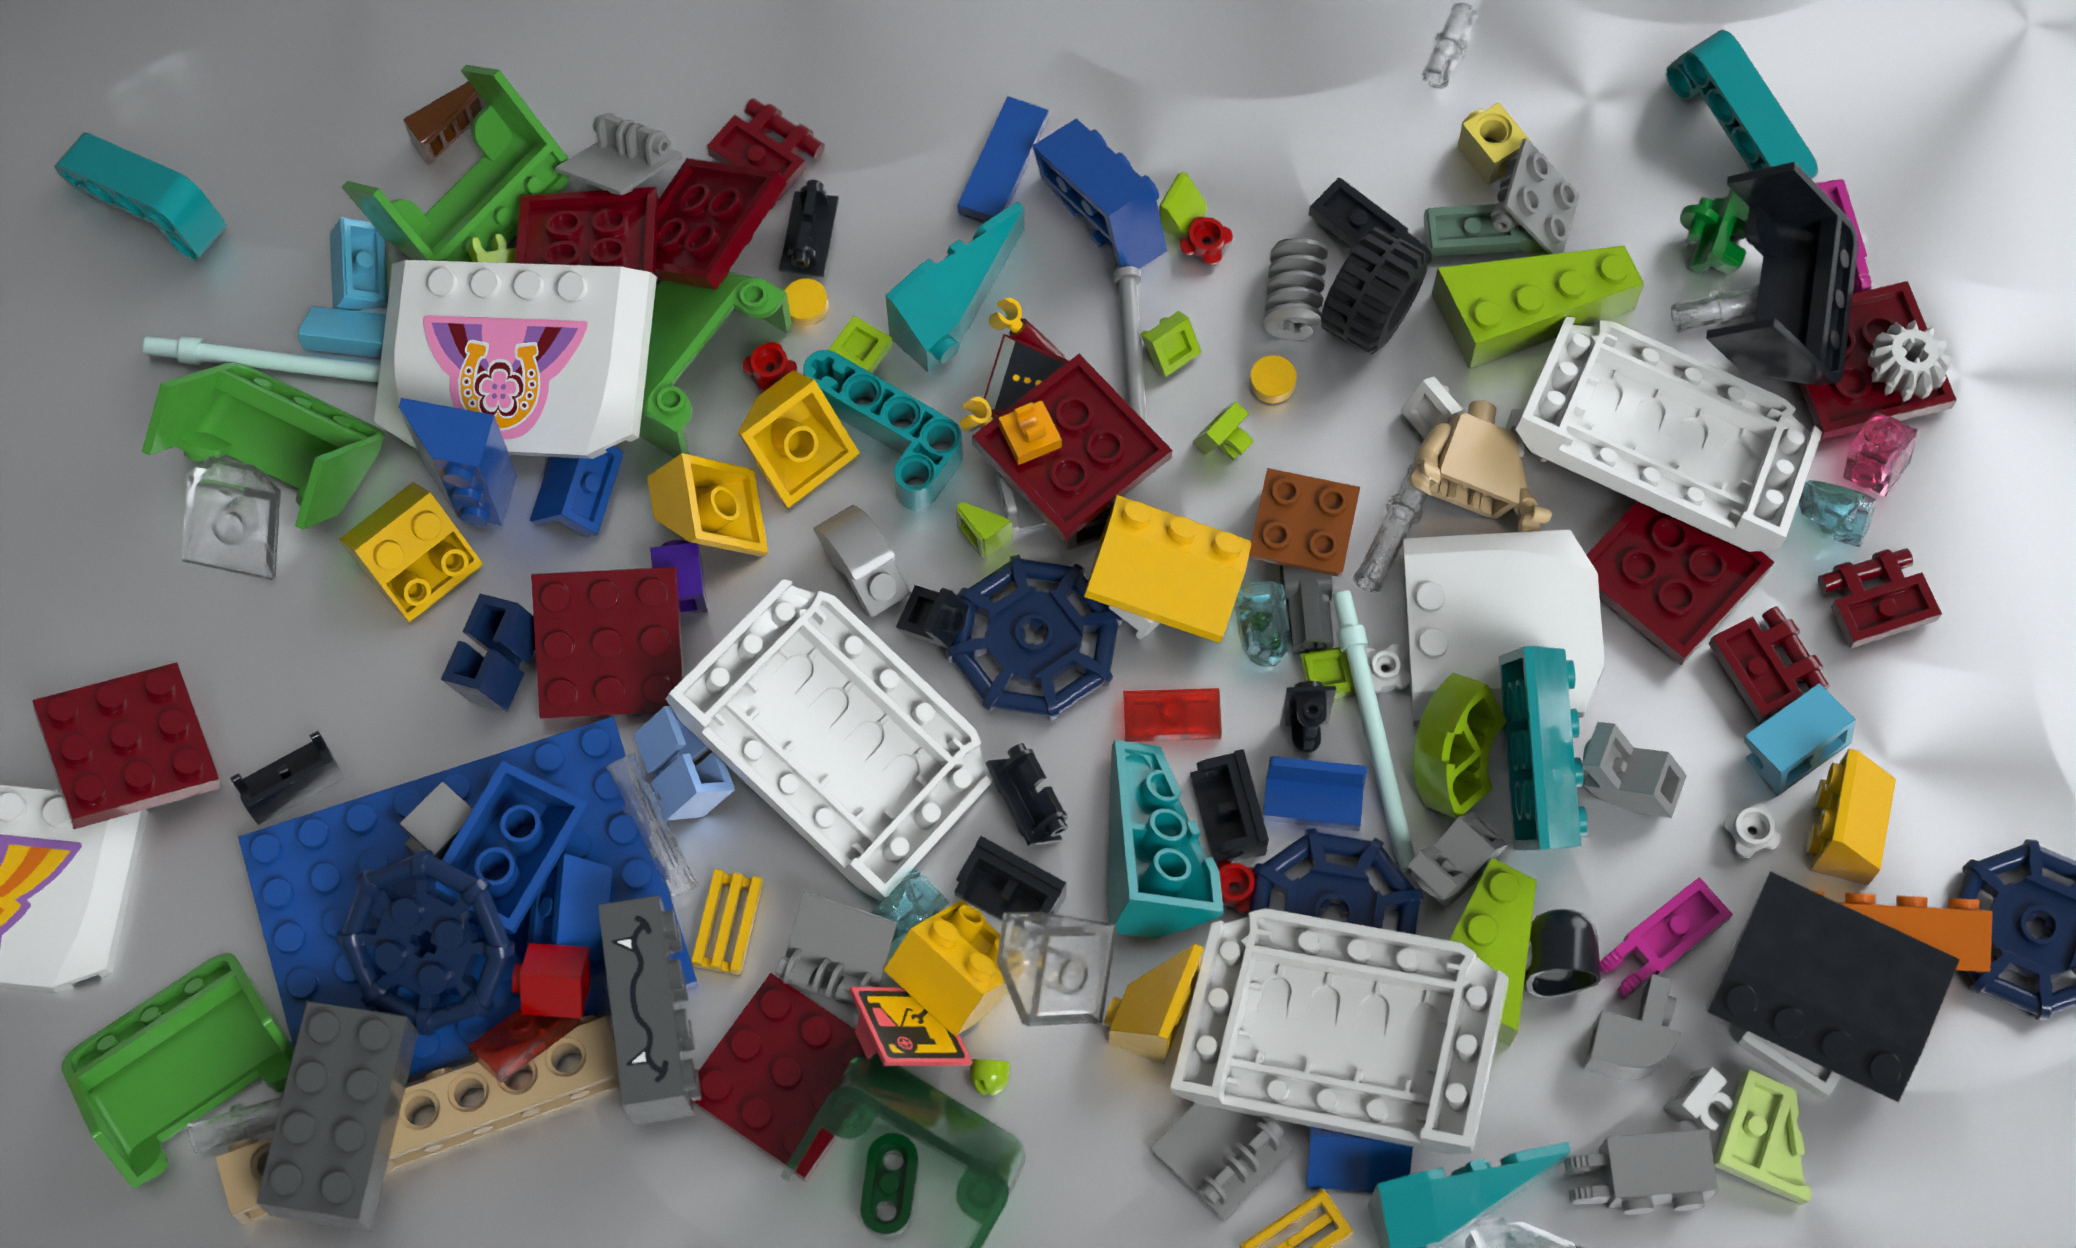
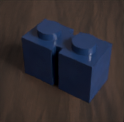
M480 593L462 632L485 649L487 653L484 657L466 642L458 641L440 680L470 702L508 712L525 674L519 669L521 663L529 665L535 652L534 616L516 602Z

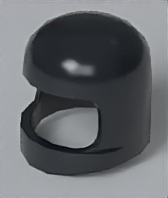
M1554 909L1538 915L1532 921L1529 946L1532 947L1531 965L1525 972L1526 987L1529 993L1536 997L1550 998L1581 992L1596 986L1601 981L1598 934L1594 922L1588 916L1571 909ZM1554 970H1572L1571 977L1561 982L1547 981L1536 977L1544 972Z

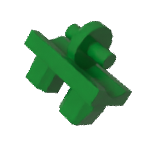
M1731 188L1727 197L1715 198L1713 201L1704 197L1700 199L1698 205H1688L1681 212L1680 223L1689 230L1688 240L1697 242L1688 268L1699 274L1709 267H1713L1726 274H1731L1741 267L1745 258V249L1729 239L1731 234L1740 239L1745 238L1744 223L1748 219L1749 207L1742 203L1743 200Z

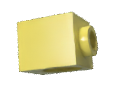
M1498 102L1486 110L1477 109L1464 119L1457 147L1484 181L1491 185L1505 176L1507 160L1516 153H1519L1522 140L1527 138L1530 141V139ZM1484 139H1494L1498 143H1490L1485 141Z

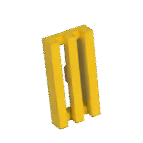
M714 869L691 961L693 967L742 975L764 884L761 877L753 876L751 879L744 877L740 873L733 872V875L725 874L724 870ZM723 886H728L730 889L713 958H707L706 955ZM741 889L749 890L732 962L724 961Z
M1322 1189L1240 1244L1239 1248L1260 1247L1321 1205L1327 1213L1275 1248H1296L1334 1222L1338 1229L1310 1247L1333 1248L1351 1236L1353 1230L1325 1189Z

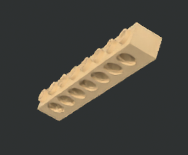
M593 1015L582 1017V1019L571 1022L568 1025L569 1030L549 1036L548 1033L532 1035L520 1042L521 1047L505 1053H501L499 1050L482 1053L473 1058L472 1065L455 1071L452 1068L435 1070L424 1076V1082L405 1088L385 1173L620 1088L614 1032L607 1017L599 1019ZM569 1053L581 1055V1062L575 1070L567 1073L557 1070L558 1062L564 1055ZM523 1070L533 1072L532 1081L526 1088L522 1090H512L509 1088V1082L514 1074ZM472 1088L484 1089V1097L477 1106L472 1108L461 1106V1099L468 1090ZM426 1105L435 1106V1115L429 1123L422 1126L413 1125V1116L419 1108ZM273 1136L258 1141L256 1138L238 1141L228 1147V1153L215 1157L230 1213L243 1225L269 1216L256 1202Z

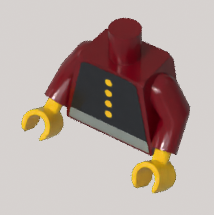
M1004 298L997 302V306L1005 311L1007 319L998 312L989 316V324L992 328L996 330L1008 328L1010 331L1009 335L1003 334L984 398L973 397L962 404L964 410H969L973 414L967 415L960 420L961 428L965 431L971 432L979 427L983 428L1069 361L1025 318L1021 319L1022 308L1013 298Z

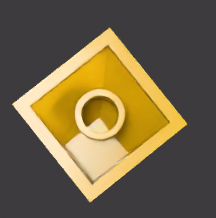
M791 371L756 397L738 431V435L786 508L791 507L860 454L815 379L796 371Z
M681 453L647 476L653 518L687 541L764 557L769 553L754 469Z
M1197 944L1191 945L1128 984L1122 999L1113 997L1103 1025L1110 1027L1109 1044L1165 1065L1197 983L1204 947Z

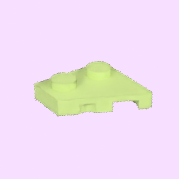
M1749 1069L1741 1075L1733 1100L1735 1107L1729 1112L1714 1158V1166L1798 1204H1805L1810 1200L1811 1190L1810 1185L1804 1184L1800 1156L1805 1154L1803 1135L1797 1125L1799 1108L1796 1089Z

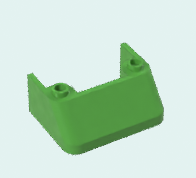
M465 65L460 70L487 104L475 116L471 126L472 139L484 156L425 215L411 201L403 199L389 201L379 188L347 181L342 186V189L380 234L412 260L471 262L472 260L468 255V246L472 239L476 237L479 238L481 247L487 252L493 251L491 241L496 234H501L506 244H508L518 232L521 196L559 193L569 181V176L555 171V167L567 161L568 157L498 69Z
M225 363L160 384L142 452L150 456L177 447L184 451L183 453L187 458L197 462H210L212 458L229 455L297 488L298 492L295 500L301 507L295 526L304 530L341 514L380 454L385 434L378 427L259 370L242 364Z

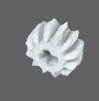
M1916 320L1908 323L1906 329L1895 322L1889 327L1887 333L1882 332L1876 337L1873 343L1874 348L1868 357V366L1874 368L1871 375L1872 382L1886 383L1884 388L1885 396L1896 390L1900 391L1903 402L1909 400L1913 393L1923 400L1930 395L1933 389L1937 390V388L1942 386L1946 379V372L1951 365L1952 357L1944 353L1947 348V340H1934L1932 338L1935 333L1934 326L1923 332L1918 329Z

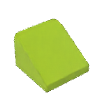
M1181 171L1180 174H1177L1159 208L1163 231L1181 239L1188 237L1192 221L1197 217H1203L1207 211L1206 201L1185 172Z
M965 502L956 505L957 527L981 557L986 559L1013 539V524L1009 519Z

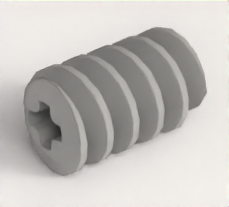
M1284 239L1278 241L1271 250V265L1268 272L1270 280L1267 283L1266 293L1268 297L1265 301L1266 313L1263 320L1265 330L1271 335L1288 340H1305L1313 334L1311 326L1321 322L1322 313L1318 308L1323 305L1324 297L1320 292L1325 287V280L1321 276L1326 274L1327 265L1323 260L1328 256V248L1324 244L1311 239Z

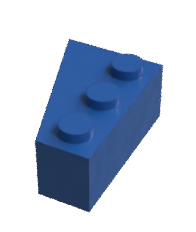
M1076 118L1032 145L1041 178L1073 217L1081 213L1096 230L1091 234L1090 238L1098 248L1104 244L1109 246L1116 256V269L1125 266L1140 269L1168 251L1156 202L1159 199V192L1155 184L1148 176L1144 175L1141 177L1134 171L1128 159L1121 152L1114 153L1097 130L1093 129L1090 131Z

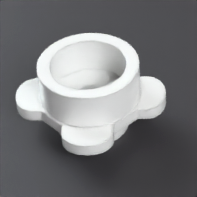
M1392 644L1388 649L1375 650L1371 647L1365 648L1375 693L1389 692L1396 688L1405 689L1411 682V674L1405 669L1404 659L1407 653L1404 647L1399 644ZM1388 665L1390 670L1384 672L1381 670V666Z
M1754 804L1752 807L1744 809L1740 814L1729 813L1724 819L1723 826L1726 831L1731 832L1736 842L1735 852L1740 857L1750 858L1755 851L1763 848L1775 849L1781 842V835L1775 830V821L1769 809L1762 804ZM1748 828H1755L1757 833L1755 835H1751L1748 832Z

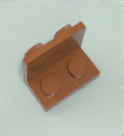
M1267 468L1249 557L1264 562L1337 577L1341 576L1360 487Z

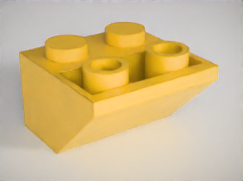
M414 482L338 539L366 577L409 623L483 565L482 561L431 492Z
M1848 749L1839 764H1831L1827 779L1820 780L1814 801V807L1821 809L1818 825L1813 824L1810 829L1806 852L1813 854L1810 871L1869 885L1881 870L1896 779L1858 750Z
M961 899L912 927L883 970L949 1032L957 1036L981 1021L1031 969L1033 963L1021 953L1019 947L1014 942L1004 938L985 921L984 916L979 910L969 906Z

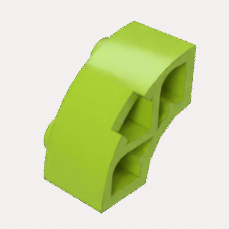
M1452 673L1430 697L1416 733L1413 765L1416 786L1424 806L1456 819L1465 814L1493 790L1488 775L1489 752L1495 736L1507 723V720L1486 683Z

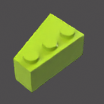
M1491 858L1449 941L1463 943L1497 972L1500 970L1507 975L1509 985L1497 1040L1511 1046L1519 1029L1537 880Z

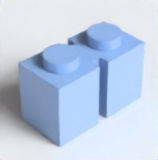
M664 706L633 734L647 773H656L657 777L651 783L666 821L704 817L735 791L726 764L715 753L712 752L695 767L694 762L705 754L709 748L678 719L671 706Z

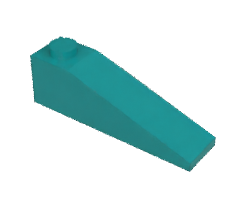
M1018 201L983 223L976 231L973 241L965 245L960 239L948 247V255L945 259L937 264L928 259L916 267L885 295L889 336L892 337L894 343L927 372L931 371L939 362L941 364L947 363L957 353L960 343L1023 233L1024 207Z
M1114 740L1112 744L1107 901L1110 933L1158 939L1215 920L1224 913L1219 870L1213 857L1207 858L1198 840L1201 834L1195 820L1189 821L1179 800L1182 791L1160 746Z
M1569 1142L1514 1152L1500 1159L1502 1166L1492 1167L1490 1161H1485L1484 1158L1468 1162L1464 1167L1454 1170L1449 1177L1445 1176L1443 1167L1378 1183L1367 1206L1380 1248H1440L1564 1163V1159L1571 1153Z

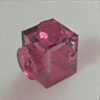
M1874 412L1849 446L1843 478L1886 497L1911 462L1918 430L1903 424L1895 418Z

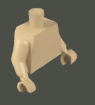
M1482 400L1473 401L1469 404L1468 413H1459L1449 422L1437 424L1431 429L1415 453L1414 469L1409 477V484L1429 496H1435L1493 520H1496L1513 508L1515 513L1521 517L1518 523V531H1541L1540 523H1547L1552 517V512L1548 508L1539 507L1537 501L1528 490L1523 462L1519 454V438L1515 432L1494 424L1496 416V406Z

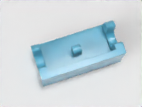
M1819 683L1745 735L1744 743L1752 751L1746 758L1778 796L1850 745L1856 719Z

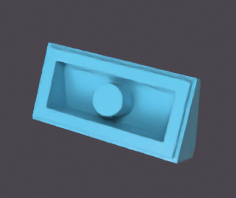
M340 217L330 232L333 308L361 310L386 307L388 297L385 238L371 222Z
M312 306L299 328L298 339L304 350L381 358L386 314Z

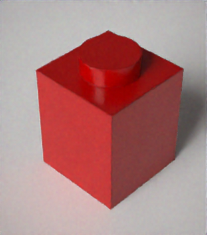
M529 943L523 963L515 964L512 976L513 993L520 994L521 1015L582 1019L591 990L590 948Z

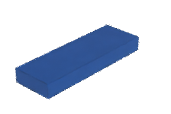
M1007 96L957 204L958 213L987 222L1009 207L1034 152L1032 145L1039 141L1049 119L1048 109Z

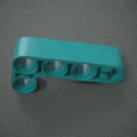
M1719 30L1668 65L1666 77L1672 90L1684 100H1689L1700 93L1750 171L1796 162L1811 179L1818 174V166L1813 154L1738 40L1729 31Z
M82 133L54 165L57 173L75 189L156 225L178 251L192 260L198 261L227 227L225 220L201 189L186 176L90 133Z
M819 350L812 353L803 365V373L805 376L815 379L838 418L902 455L894 468L896 496L899 502L905 508L911 510L928 508L935 502L963 460L962 432L958 424L835 352ZM861 397L874 399V401L867 405L854 403ZM900 419H907L913 422L905 428H898L892 425ZM943 441L952 445L946 450H936L931 447L933 444ZM913 477H921L926 480L923 485L915 487L905 483Z

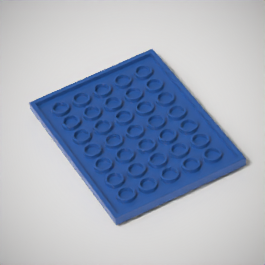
M614 716L238 836L294 1047H296L307 1001L386 1013L373 1005L366 1007L360 1000L363 994L344 947L337 944V932L344 927L358 888L357 877L365 869L376 870L413 856L404 846L408 837L400 823L441 782L445 783L473 809L502 760L589 802L590 807L562 854L565 853L611 868L609 903L660 896L665 911L673 910L675 921L679 924ZM413 877L392 885L400 897L417 892ZM376 900L365 928L377 929L385 908ZM530 908L515 934L506 933L508 939L515 942V954L509 956L493 998L494 1009L486 1017L475 1016L436 1030L432 1036L420 1035L418 1033L407 1083L424 1078L430 1072L438 1069L454 1068L472 1062L473 1058L488 1051L499 1050L502 1052L520 1046L522 1040L535 1034L548 1033L550 1036L568 1030V1025L578 1019L521 1015L520 994L513 993L512 976L515 964L523 963L527 951ZM469 922L472 932L477 930L480 938H486L482 927ZM680 928L682 952L674 953V959H680L682 971H685L689 990L699 985ZM429 931L418 936L419 944L426 952L430 950L436 951L437 946L431 942L432 933ZM365 946L376 974L380 979L387 973L380 969L375 961L376 946ZM479 954L470 974L477 981L487 959L484 955ZM605 960L599 963L590 962L591 990L583 1017L593 1015L599 1019L611 1016ZM398 983L389 990L419 1006L420 995ZM456 987L439 993L440 1007L463 999Z

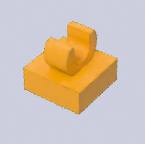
M1042 400L1034 404L1033 402L1014 409V412L999 417V427L1018 465L1062 447V439Z

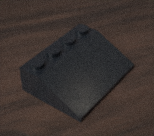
M1770 871L1707 1002L1706 1009L1707 1012L1899 1103L1921 1057L1960 959Z

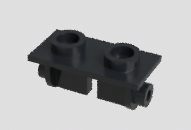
M809 180L800 191H794L779 272L824 277L839 196L827 195V192L824 190V184L818 180Z
M1303 681L1297 683L1294 687L1286 688L1280 726H1291L1292 743L1299 752L1308 754L1319 748L1321 743L1320 726L1329 723L1336 685L1323 686V683L1319 681Z
M1021 743L1007 751L1010 758L988 760L985 764L994 779L995 787L1006 802L1016 822V827L1024 837L1027 845L1056 843L1063 840L1060 834L1068 829V825L1065 822L1068 815L1062 808L1051 786L1044 787L1039 793L1037 792L1036 787L1047 777L1035 757L1033 749H1027L1025 744Z

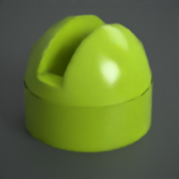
M971 1059L970 1081L978 1093L994 1096L1000 1094L1007 1087L1010 1078L1011 1062Z

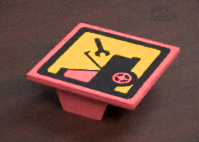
M850 988V994L860 1013L855 1033L867 1058L872 1057L878 1052L884 1066H971L972 1060L960 1035L954 1036L903 988Z

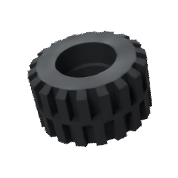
M1379 226L1369 231L1353 248L1328 292L1322 309V328L1369 355L1376 353L1392 338L1411 308L1427 272L1428 253Z

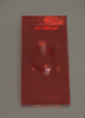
M1219 688L1123 691L1125 741L1221 739Z
M520 1008L471 1043L468 1048L472 1057L502 1083L582 1024V1021L578 1018L521 1015Z

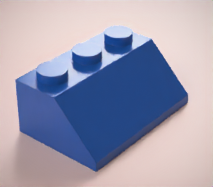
M401 398L399 409L423 464L456 516L473 526L484 527L488 523L503 526L517 474L495 416Z
M502 760L442 861L479 880L485 877L491 884L489 892L506 933L515 934L590 807L589 802ZM436 881V889L457 900L462 895ZM472 906L469 909L472 918L468 919V922L481 927Z

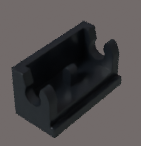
M319 731L309 735L312 742L249 776L242 778L240 773H237L230 777L241 795L240 799L257 825L345 779Z
M1244 749L1196 763L1198 770L1190 772V780L1210 854L1215 863L1217 864L1222 860H1228L1232 863L1266 855L1269 838Z
M980 836L976 846L958 874L956 880L959 884L954 891L955 896L1040 942L1066 899L1067 882Z

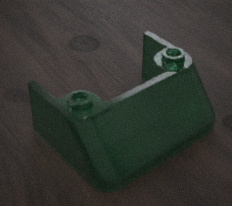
M865 1053L857 1055L849 1062L787 1163L781 1178L790 1182L821 1128L837 1138L852 1140L865 1134L876 1116L966 1169L956 1187V1201L960 1210L979 1224L965 1248H982L1006 1206L1025 1165L1026 1155L1022 1143L1013 1134L900 1066H884L879 1054L875 1053L870 1058H867Z

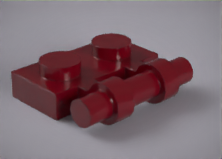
M752 98L746 104L744 113L753 119L748 124L734 114L707 145L708 155L720 163L779 171L788 182L777 198L779 201L806 170L805 160L797 154L805 152L814 159H817L823 153L825 144L813 137L814 132L803 124L796 126L782 117V111L769 103L764 105ZM773 131L784 140L779 144L765 134Z
M1908 548L1895 552L1889 549L1876 552L1870 560L1854 565L1848 561L1834 566L1832 572L1818 576V584L1824 594L1839 589L1846 596L1836 599L1831 609L1850 649L1936 622L1942 615L1923 572L1904 577L1901 569L1913 565V556ZM1879 577L1885 583L1865 590L1862 584L1863 581Z
M1778 606L1769 609L1762 615L1770 629L1763 632L1752 616L1712 636L1708 643L1759 723L1774 716L1803 695L1796 683L1805 682L1809 690L1819 683L1825 689L1830 686L1821 673L1823 665L1816 655L1810 656L1798 637L1800 634L1799 628L1793 619H1786ZM1781 646L1792 662V665L1785 667L1773 647Z

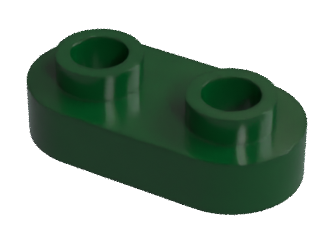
M888 1133L878 1137L871 1144L867 1154L860 1213L866 1229L880 1238H892L900 1235L907 1229L912 1219L919 1158L914 1143L908 1137L899 1133ZM890 1155H898L903 1159V1164L897 1170H889L884 1166L885 1159ZM884 1205H891L897 1210L895 1217L889 1221H883L877 1216L878 1210Z

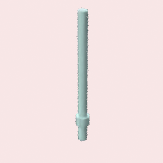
M146 336L143 342L144 354L178 358L179 363L199 366L202 361L220 364L237 363L253 368L378 383L380 364L204 343L202 338L182 336L180 340Z
M1351 591L1337 592L1332 595L1340 630L1336 634L1340 651L1347 655L1396 863L1402 872L1411 871L1407 865L1413 860L1415 854L1365 648L1369 645L1365 627L1358 623Z

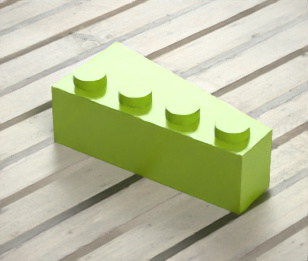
M1624 245L1437 268L1432 296L1468 368L1472 369L1556 338L1566 317L1576 318L1573 325L1590 326L1599 323L1600 320H1607L1634 310L1643 289L1644 281Z

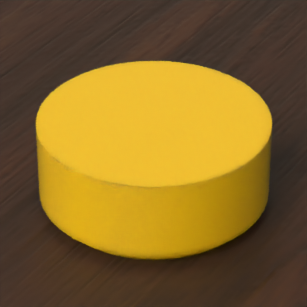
M804 278L796 280L786 287L784 291L787 293L791 321L800 326H811L824 319L829 309L827 292L822 284L813 279Z
M1277 355L1262 357L1251 369V391L1263 402L1271 404L1281 403L1287 400L1295 390L1296 370L1293 364L1284 357Z

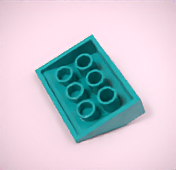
M1524 646L1499 656L1503 714L1507 720L1504 729L1514 850H1546L1581 846V836L1587 835L1588 822L1585 807H1578L1577 787L1583 786L1584 773L1581 758H1574L1573 738H1578L1580 732L1578 712L1576 708L1570 709L1569 689H1574L1576 683L1573 660H1566L1565 649Z

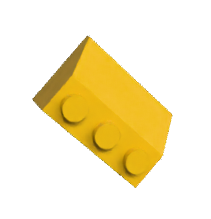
M1117 495L1101 534L1084 597L1221 643L1246 571L1251 541L1192 521L1186 517H1180L1148 506L1142 502Z

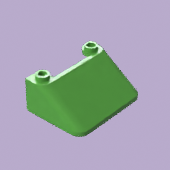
M729 272L726 279L720 283L716 290L663 280L658 284L655 289L639 434L641 438L673 458L681 453L689 454L684 428L691 420L692 407L688 396L681 389L673 385L734 308L751 318H762L787 333L792 327L788 297L785 291L764 279Z
M224 953L202 963L74 1047L64 1058L61 1070L91 1136L130 1186L136 1189L147 1180L158 1177L166 1170L169 1160L161 1143L260 1077L274 1091L283 1092L295 1047L236 956Z

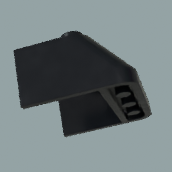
M1796 162L1728 176L1727 185L1749 206L1748 219L1744 223L1746 240L1763 256L1754 322L1707 330L1706 339L1743 373L1816 386L1838 383L1842 379L1844 372L1858 254V237L1852 221Z

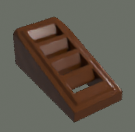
M468 81L407 116L403 121L411 143L428 165L436 160L472 125L475 116L487 104Z

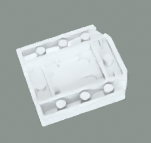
M1571 530L1403 538L1413 726H1419L1430 697L1452 673L1486 683L1503 712L1499 656L1524 646H1540L1566 650V660H1573L1576 675L1575 688L1569 689L1570 709L1576 708L1579 718H1583L1596 685H1598L1604 671L1605 659L1598 573Z

